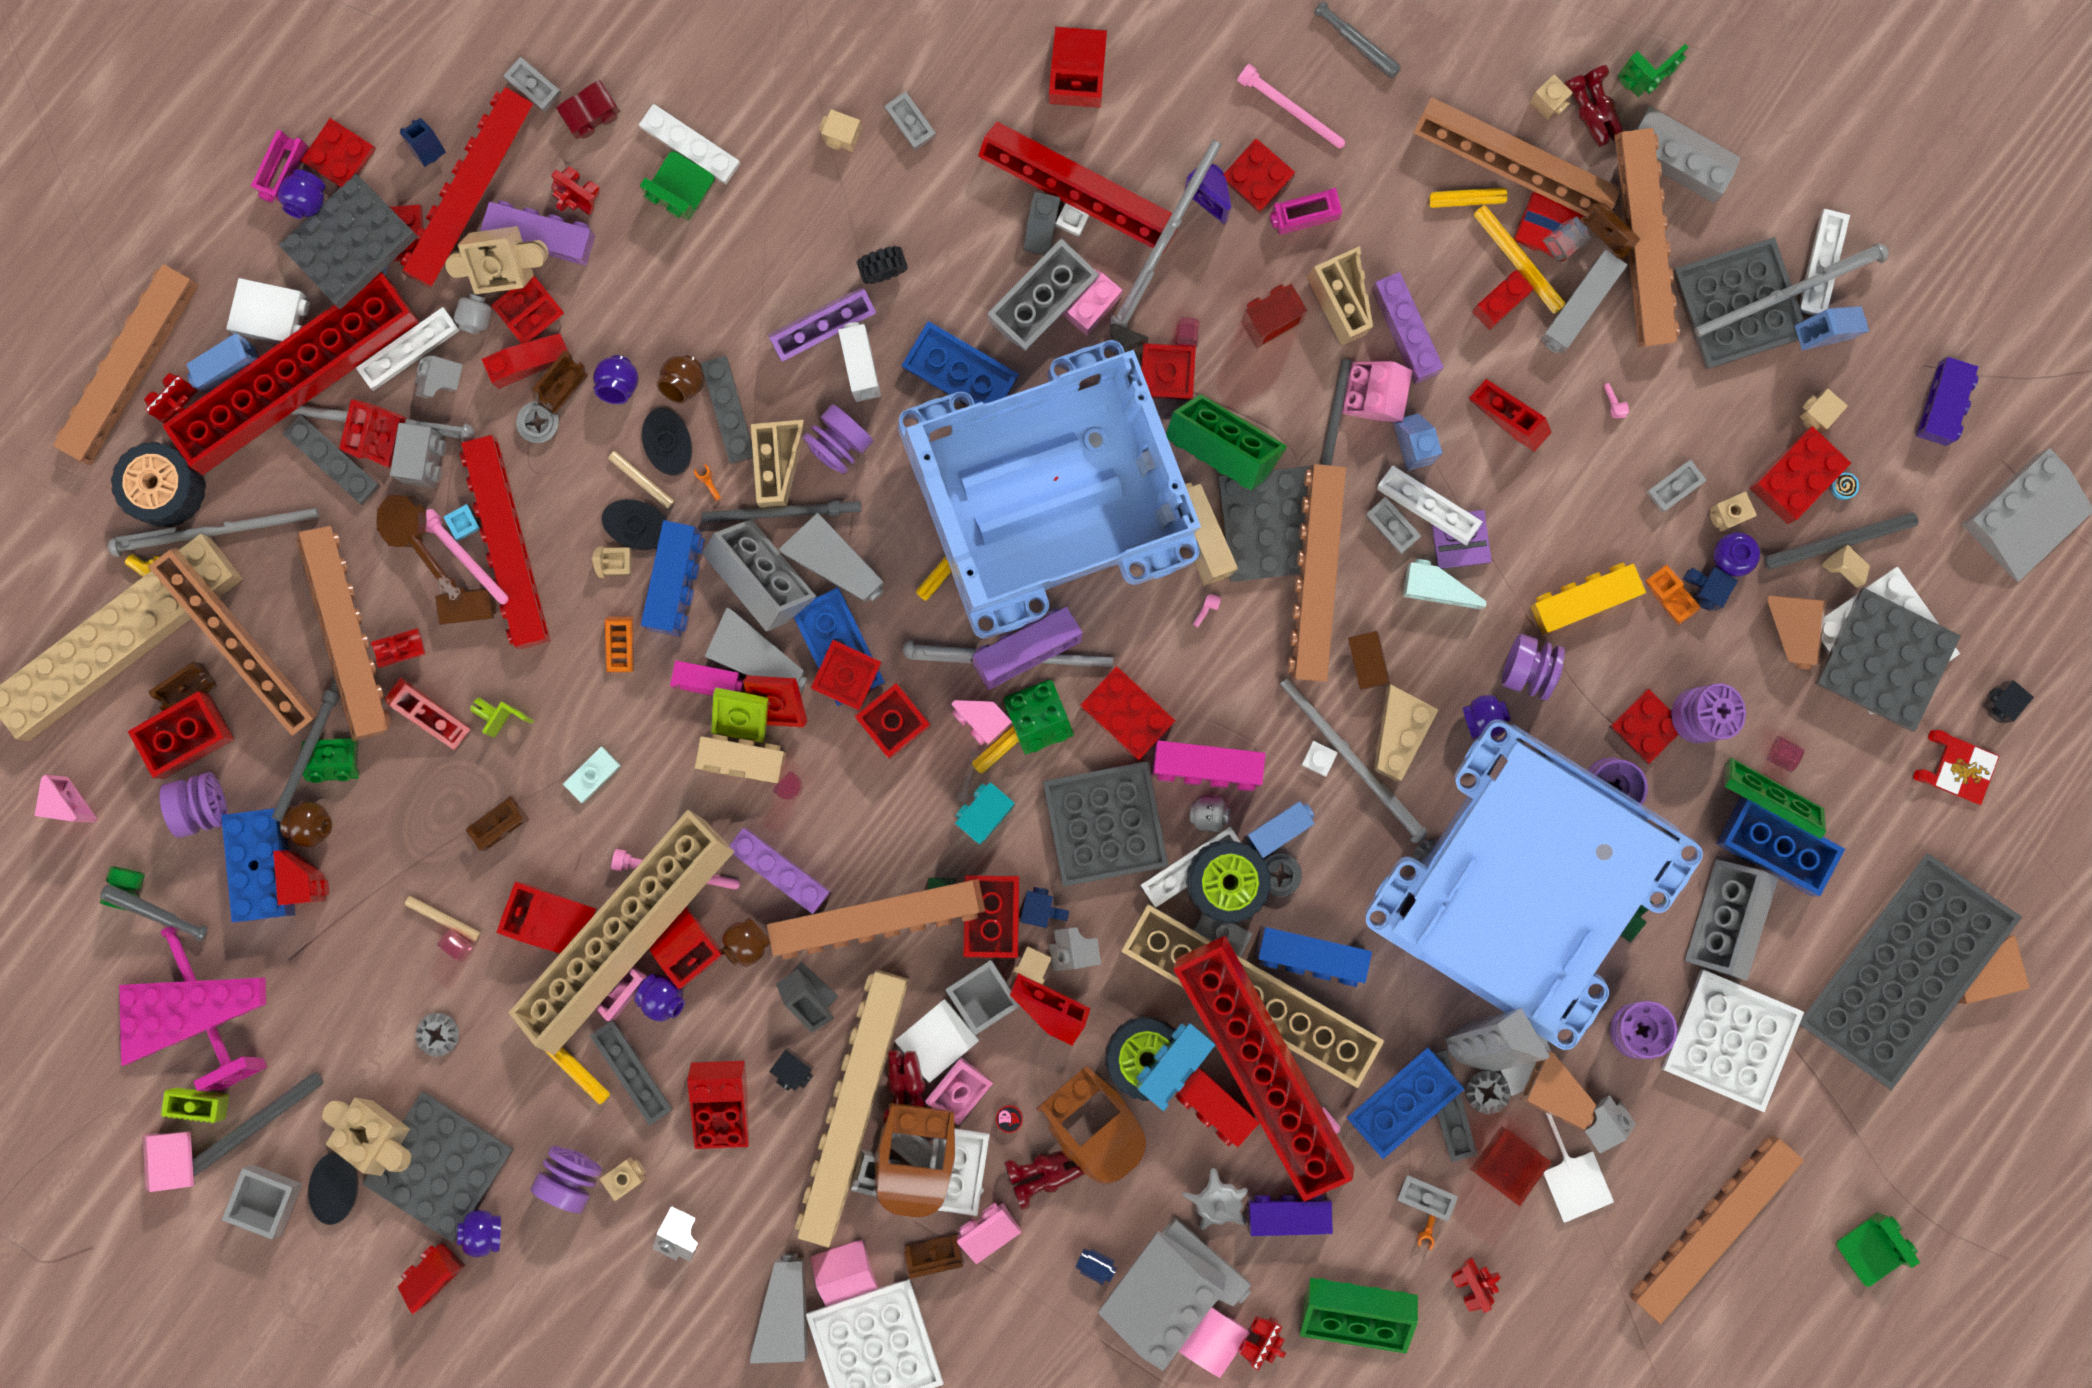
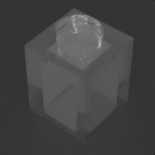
M1577 217L1565 221L1545 237L1543 242L1556 260L1560 261L1572 255L1592 237L1588 233L1587 226L1583 225Z

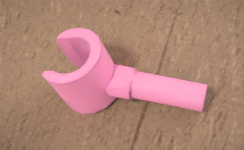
M1610 384L1603 385L1611 403V416L1613 418L1627 417L1626 414L1629 413L1627 402L1618 403Z
M1209 594L1206 597L1202 610L1193 625L1196 627L1200 626L1209 608L1218 610L1221 601L1220 596Z

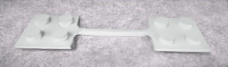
M1538 1035L1545 1049L1551 1052L1547 1040ZM1536 1062L1501 1070L1503 1077L1509 1084L1511 1096L1523 1092ZM1545 1113L1563 1155V1160L1561 1164L1543 1171V1174L1563 1222L1565 1223L1614 1203L1593 1151L1577 1158L1569 1157L1552 1116Z

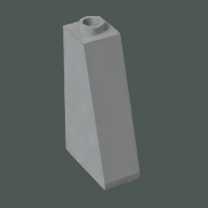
M1607 250L1598 257L1541 337V340L1545 342L1544 345L1549 350L1562 354L1570 346L1627 266L1626 263L1616 258Z
M818 513L779 548L785 557L865 603L869 600L874 602L884 592L882 589L885 586L884 582Z
M726 608L705 657L746 676L796 678L799 691L802 693L808 680L805 678L806 672L734 611Z
M1174 1217L1161 1233L1226 1275L1224 1292L1218 1300L1234 1306L1237 1302L1241 1304L1251 1292L1249 1290L1251 1286L1249 1280Z
M797 1253L782 1254L781 1258H777L774 1263L750 1357V1364L803 1362L808 1357L805 1257H798Z

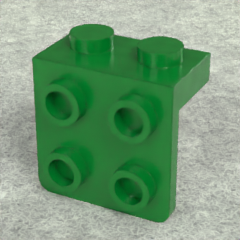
M1685 43L1657 69L1637 51L1629 58L1617 75L1620 78V83L1625 89L1631 90L1638 98L1645 92L1650 95L1666 76L1667 78L1670 77L1680 67L1679 65L1687 58L1684 53L1688 50L1689 46Z
M672 151L664 160L653 180L651 181L645 177L640 184V188L644 193L643 197L652 204L657 205L659 203L666 207V211L678 219L683 217L690 221L714 183L715 178L709 171Z
M1052 680L1043 681L1004 698V704L1024 755L1038 752L1044 747L1063 742L1067 738L1074 736L1068 716Z
M1879 1212L1836 1241L1837 1249L1860 1282L1866 1287H1871L1902 1264L1913 1268L1921 1263L1915 1255L1918 1253L1916 1247L1909 1239L1905 1240L1899 1232L1902 1228L1896 1219Z

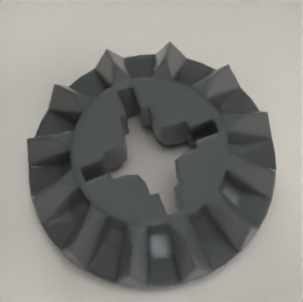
M1275 854L1268 857L1265 862L1270 873L1277 872L1282 863L1283 872L1287 873V875H1292L1291 878L1282 879L1280 887H1278L1277 878L1270 875L1271 889L1269 894L1284 897L1295 892L1302 880V871L1298 862L1286 854Z

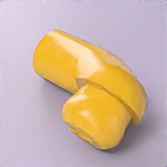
M131 554L125 560V564L144 577L151 572L148 566L160 556H153L154 559L144 562L135 554Z

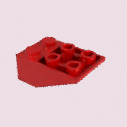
M1055 26L1049 104L1101 108L1107 30Z
M514 882L496 933L560 954L591 920L597 908L525 882Z
M687 906L649 948L660 967L679 990L685 988L724 956L720 946Z
M745 1060L691 1062L687 1083L695 1149L749 1147Z

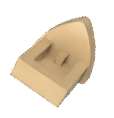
M1846 545L1832 554L1822 564V567L1828 572H1840L1858 588L1866 584L1870 565L1853 551L1849 545Z
M598 546L594 550L592 562L599 578L612 575H632L631 548H605V546Z
M1027 946L1019 966L1013 969V982L1019 973L1043 985L1045 980L1042 978L1051 961V957Z

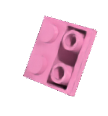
M1394 361L1352 362L1342 413L1381 422H1403L1413 370Z
M955 700L951 704L955 709L951 712L953 716L963 726L968 723L973 730L970 733L981 746L984 743L990 746L1013 725L1012 721L994 702Z
M994 1202L982 1211L983 1214L980 1219L975 1221L972 1218L960 1226L957 1243L975 1264L981 1262L1021 1233L1020 1226L1003 1202L998 1206Z

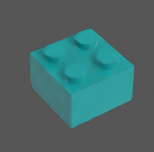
M991 782L987 786L982 783L973 794V797L976 799L970 806L964 804L955 815L958 818L955 824L979 845L983 844L1016 805Z

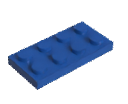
M929 321L901 365L904 370L947 395L956 392L968 393L975 404L980 402L985 404L1007 397L1019 377V373Z
M835 588L815 598L794 616L818 668H820L832 640L873 658L839 588ZM878 671L870 691L885 684L880 671ZM834 700L837 706L843 704L841 702Z
M1428 1046L1350 1113L1347 1119L1379 1156L1384 1159L1465 1090V1087Z

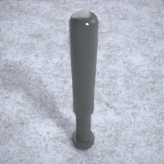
M1325 1L1318 5L1314 14L1317 17L1323 16L1326 21L1339 30L1341 36L1389 78H1394L1400 72L1401 67L1395 60L1348 22H1343L1342 19L1328 8V4Z
M110 884L105 885L100 893L102 900L169 928L171 926L194 936L198 942H201L207 933L208 928L206 926L197 927L183 919H179L169 911Z

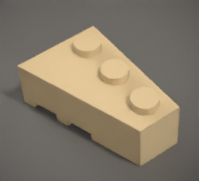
M1360 246L1314 266L1306 276L1341 346L1365 336L1373 327L1368 294L1366 295L1364 285L1365 274L1361 266Z
M804 420L751 424L756 502L760 508L787 506L803 444L802 437L807 428Z
M1389 685L1386 687L1384 710L1382 712L1381 729L1373 770L1395 782H1400L1433 722L1438 709L1393 685Z
M712 734V738L700 737L695 769L781 784L787 753L780 751L781 746L765 743L764 748L754 746V741L739 739L738 743L729 742L727 736Z

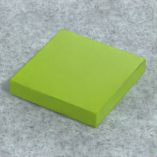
M715 688L713 693L711 733L764 743L768 697Z

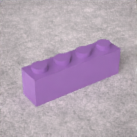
M498 201V204L489 202L480 231L518 226L523 242L540 240L547 246L549 256L587 266L595 235L587 224L574 221V224L566 223L563 218L551 214L548 217L540 216L538 211L530 208H523V211L514 208V205L505 201Z
M1398 272L1377 281L1372 288V292L1406 367L1413 370L1411 378L1414 384L1438 375L1444 367L1401 273Z
M859 287L767 336L779 359L783 362L839 333L838 330L844 329V325L860 322L875 314L876 311L865 289Z
M1067 607L1061 610L1057 608L1048 612L1042 620L1026 624L1022 627V630L1014 634L1009 632L999 638V642L991 646L986 644L978 648L975 654H973V665L987 689L990 690L1081 643L1083 633Z
M742 828L730 844V847L735 851L733 855L812 914L818 912L832 893L747 828Z

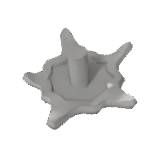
M1215 1168L1210 1170L1209 1183L1200 1194L1182 1193L1183 1197L1194 1202L1197 1206V1214L1202 1218L1199 1228L1202 1230L1211 1224L1222 1225L1225 1222H1235L1245 1225L1247 1222L1241 1215L1240 1210L1243 1207L1242 1198L1247 1194L1248 1189L1242 1188L1237 1190L1232 1184H1222Z

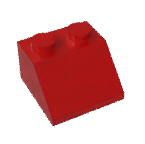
M273 851L278 905H297L327 901L326 895H329V883L321 871L296 851Z
M443 1243L436 1247L433 1245L429 1246L420 1256L422 1259L421 1263L417 1267L411 1265L400 1276L403 1281L397 1287L412 1314L427 1306L465 1266Z

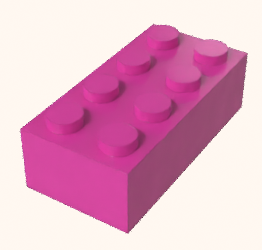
M1157 741L1155 743L1152 775L1158 776L1157 781L1173 782L1175 778L1184 779V784L1200 785L1202 781L1211 782L1210 787L1226 788L1229 784L1237 785V790L1253 791L1255 787H1259L1263 783L1266 753Z

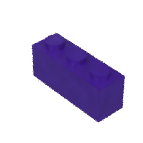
M1946 357L1938 362L1916 437L1944 446L1959 440L1964 428L1961 425L1963 416L1968 413L1971 406L1969 396L1978 383L1979 376L1976 373L1979 366L1951 357Z
M1324 1193L1305 1202L1302 1198H1297V1194H1282L1281 1199H1270V1195H1254V1200H1248L1250 1236L1333 1234L1332 1201L1329 1197H1325Z

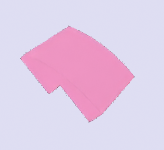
M1212 1307L1178 1352L1221 1378L1237 1354L1241 1342L1247 1339L1251 1332L1229 1316L1226 1317Z

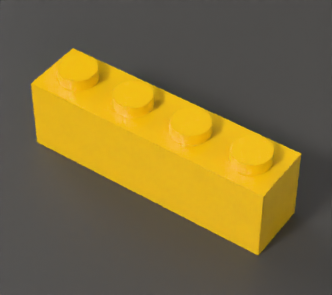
M1622 562L1609 568L1611 573L1601 576L1600 572L1585 577L1586 583L1576 586L1575 582L1560 588L1562 593L1552 596L1551 592L1536 597L1537 603L1530 607L1542 635L1645 594V588L1634 563L1625 566V563Z

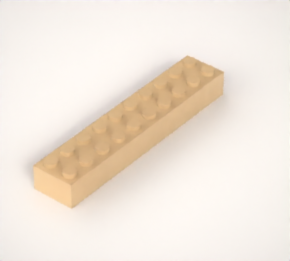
M198 535L179 550L218 597H221L243 580L214 540L206 535ZM152 571L3 682L0 685V719L15 739L32 740L192 618Z
M687 810L508 1012L535 1047L555 1055L735 852L704 819Z
M1147 904L1120 951L1182 986L1173 970L1177 958L1212 941ZM1237 956L1287 1047L1359 1088L1384 1040Z
M877 970L874 975L868 976L864 991L869 992L866 1001H861L857 1017L861 1018L859 1027L853 1028L849 1044L853 1045L852 1052H848L845 1055L841 1070L846 1071L844 1079L841 1078L837 1082L834 1097H837L838 1100L836 1105L830 1107L826 1123L830 1124L829 1131H825L822 1134L818 1150L823 1152L821 1158L818 1157L815 1160L810 1176L815 1177L814 1183H810L804 1195L803 1203L807 1204L806 1210H802L801 1214H799L795 1230L799 1231L798 1239L829 1248L835 1238L909 978L882 970Z

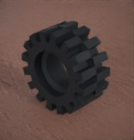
M889 246L885 249H878L876 252L872 251L869 255H864L856 261L862 281L865 284H875L886 279L889 280L891 277L903 274L908 269L900 246Z

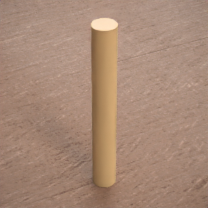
M616 451L609 455L608 459L663 506L670 509L674 505L675 501Z
M409 896L405 902V906L475 942L481 935V932L412 896Z

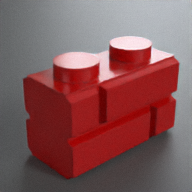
M1515 270L1506 280L1501 282L1480 301L1472 312L1487 329L1491 330L1533 291V287Z

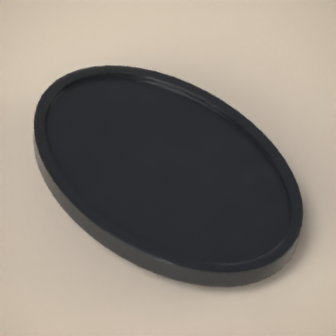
M658 408L651 411L645 418L642 427V442L646 455L654 467L663 474L669 476L680 475L687 470L692 459L693 447L690 433L682 419L671 410Z
M625 499L615 501L604 509L602 513L603 527L615 541L636 550H652L658 547L663 520L667 521V519L655 507L638 500Z
M336 1152L329 1153L318 1161L311 1173L308 1186L310 1208L314 1216L320 1222L327 1225H334L343 1221L352 1211L358 1195L359 1183L356 1168Z

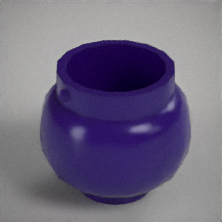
M295 169L291 176L286 177L281 182L278 189V199L283 205V211L297 219H302L303 216H314L322 207L324 202L323 191L326 186L315 175L304 170Z
M614 355L603 359L597 364L593 374L595 395L599 399L611 404H624L628 401L629 397L636 390L639 381L637 369L628 358Z
M1733 532L1727 534L1717 542L1714 548L1716 566L1719 570L1732 577L1748 575L1756 568L1760 560L1758 543L1745 533Z
M1493 695L1479 696L1472 700L1470 705L1463 707L1466 723L1473 740L1480 736L1490 721L1497 719L1506 723L1511 721L1505 701L1499 702L1497 697ZM1501 726L1493 728L1491 738L1500 737L1506 730Z
M653 973L641 983L635 995V1003L637 1007H641L642 1012L649 1019L659 1022L669 1020L670 1018L674 1019L681 1013L685 1005L683 988L679 990L669 977Z
M477 1210L468 1213L464 1217L463 1223H458L457 1245H462L463 1252L466 1255L484 1257L489 1255L490 1252H499L501 1216H492L488 1211Z

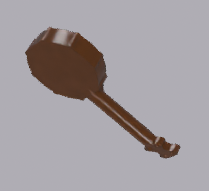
M388 495L379 508H377V531L388 546L412 547L439 582L440 590L447 591L450 600H458L464 594V589L457 587L453 578H448L423 544L422 537L426 534L427 524L426 510H424L422 504L414 495Z

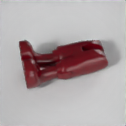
M1607 65L1597 67L1584 76L1578 75L1564 83L1573 92L1572 96L1580 106L1579 118L1585 123L1592 138L1599 147L1607 145L1609 137L1615 141V135L1623 132L1620 118L1615 109V102L1611 97L1605 95L1603 89V81L1609 75ZM1585 87L1589 89L1594 99V104L1590 102Z
M890 1050L888 1053L887 1087L893 1094V1103L907 1105L905 1096L907 1090L910 1095L911 1106L927 1107L921 1095L924 1092L925 1083L922 1078L917 1052L906 1051L903 1069L902 1052L900 1050ZM888 1108L882 1114L883 1124H886L890 1110Z
M1062 1150L1050 1154L1041 1153L1034 1159V1163L1019 1165L1014 1160L1004 1162L1012 1185L1030 1176L1043 1174L1038 1180L1013 1187L1021 1210L1027 1209L1030 1206V1199L1042 1190L1045 1192H1056L1059 1187L1085 1175V1173L1081 1171L1080 1166L1069 1167L1070 1169L1065 1170L1063 1163H1069L1072 1159H1068Z

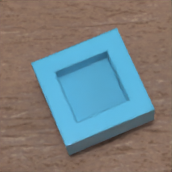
M467 504L444 516L448 527L457 541L475 533L480 528L475 515Z

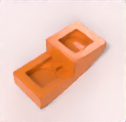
M1667 564L1645 581L1654 596L1678 626L1700 610L1699 604L1683 588L1684 583Z

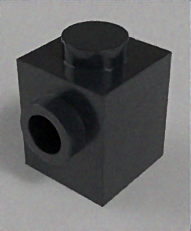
M2014 680L2005 681L2000 686H1995L1987 694L1986 698H1988V701L1983 707L1989 711L1988 715L1996 722H2014L2034 696Z
M789 1048L784 1050L769 1071L778 1078L776 1083L787 1091L791 1088L796 1091L799 1086L805 1088L814 1076L810 1073L813 1066Z

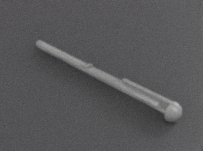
M1214 139L1210 143L1117 316L1111 315L1110 323L1116 330H1124L1129 326L1127 322L1153 277L1155 266L1176 228H1179L1184 213L1221 148L1222 143Z
M1874 244L1869 249L1823 268L1824 272L1786 289L1776 290L1767 297L1695 328V333L1698 337H1701L1875 260L1883 263L1889 256V250L1883 244Z
M302 405L291 414L346 422L348 412ZM408 419L405 424L431 427L442 436L461 438L462 442L473 440L475 437V431L469 424L457 427Z
M317 508L235 522L225 521V526L200 527L176 531L177 527L116 536L109 541L108 550L112 555L121 557L123 551L193 540L200 534L210 537L319 518V511Z
M914 639L908 640L903 645V654L910 660L972 663L973 654L977 650V648L914 644ZM1058 654L1042 663L1113 668V657Z
M1287 677L1280 683L1282 688L1412 835L1409 840L1413 843L1424 841L1427 836L1426 827H1422L1383 782L1380 784L1352 752L1349 744L1338 736Z

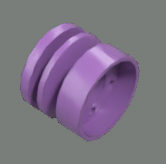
M831 404L821 415V419L827 428L823 430L813 425L811 429L818 438L815 439L810 434L805 433L802 439L806 442L810 451L823 464L844 475L848 469L841 460L844 459L853 465L855 461L849 454V451L853 449L863 454L874 441L852 418L840 408Z
M1520 633L1516 637L1507 657L1501 685L1502 687L1519 692L1528 682V695L1535 696L1538 692L1539 699L1546 701L1551 696L1561 677L1565 649L1557 645L1552 651L1551 643L1546 642L1541 650L1537 652V638Z
M1719 683L1683 691L1674 701L1671 714L1677 733L1684 740L1696 744L1730 739L1737 735L1744 726L1746 709L1740 693L1732 686Z
M1611 757L1602 758L1588 768L1589 772L1607 783L1615 781L1614 784L1618 786V790L1640 804L1645 802L1648 792L1647 779L1643 771L1634 763Z
M206 772L199 775V777L196 775L190 777L188 783L181 779L161 786L160 805L162 814L170 832L175 837L182 838L199 832L200 827L205 831L211 830L213 827H222L221 815L228 814V809L222 787L214 774Z
M1642 1001L1626 1004L1617 1010L1610 1021L1609 1033L1612 1043L1620 1053L1629 1058L1652 1059L1663 1056L1671 1050L1677 1038L1678 1028L1675 1018L1668 1008L1658 1002ZM1638 1026L1644 1027L1641 1035H1636L1635 1031L1639 1029Z
M551 1146L548 1151V1155L551 1158L544 1159L543 1165L552 1173L539 1172L530 1190L535 1196L555 1207L573 1213H582L590 1198V1194L581 1186L594 1187L597 1181L593 1177H599L603 1169L588 1156L578 1151Z

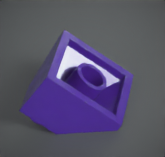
M1211 164L1192 200L1225 225L1231 210L1226 177L1223 176V171L1217 165ZM1196 169L1187 176L1184 191Z

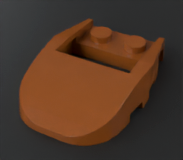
M1087 1066L1082 1068L1036 1108L1039 1113L1042 1111L1050 1124L1048 1129L1061 1145L1062 1152L1068 1159H1072L1080 1166L1081 1171L1090 1179L1098 1183L1110 1184L1119 1181L1132 1171L1144 1156L1146 1138L1136 1118L1118 1092ZM1099 1090H1102L1119 1113L1084 1144L1079 1146L1061 1123Z
M889 1103V1115L886 1124H883L874 1160L877 1200L882 1207L895 1215L908 1217L929 1216L935 1213L944 1203L954 1170V1111ZM892 1133L946 1139L943 1169L888 1163Z

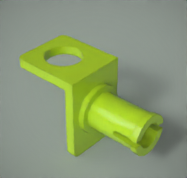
M479 697L474 703L482 707V709L471 705L470 708L472 713L488 722L482 732L494 738L510 713L528 723L533 724L534 722L533 719L504 702H500L498 707L495 708Z

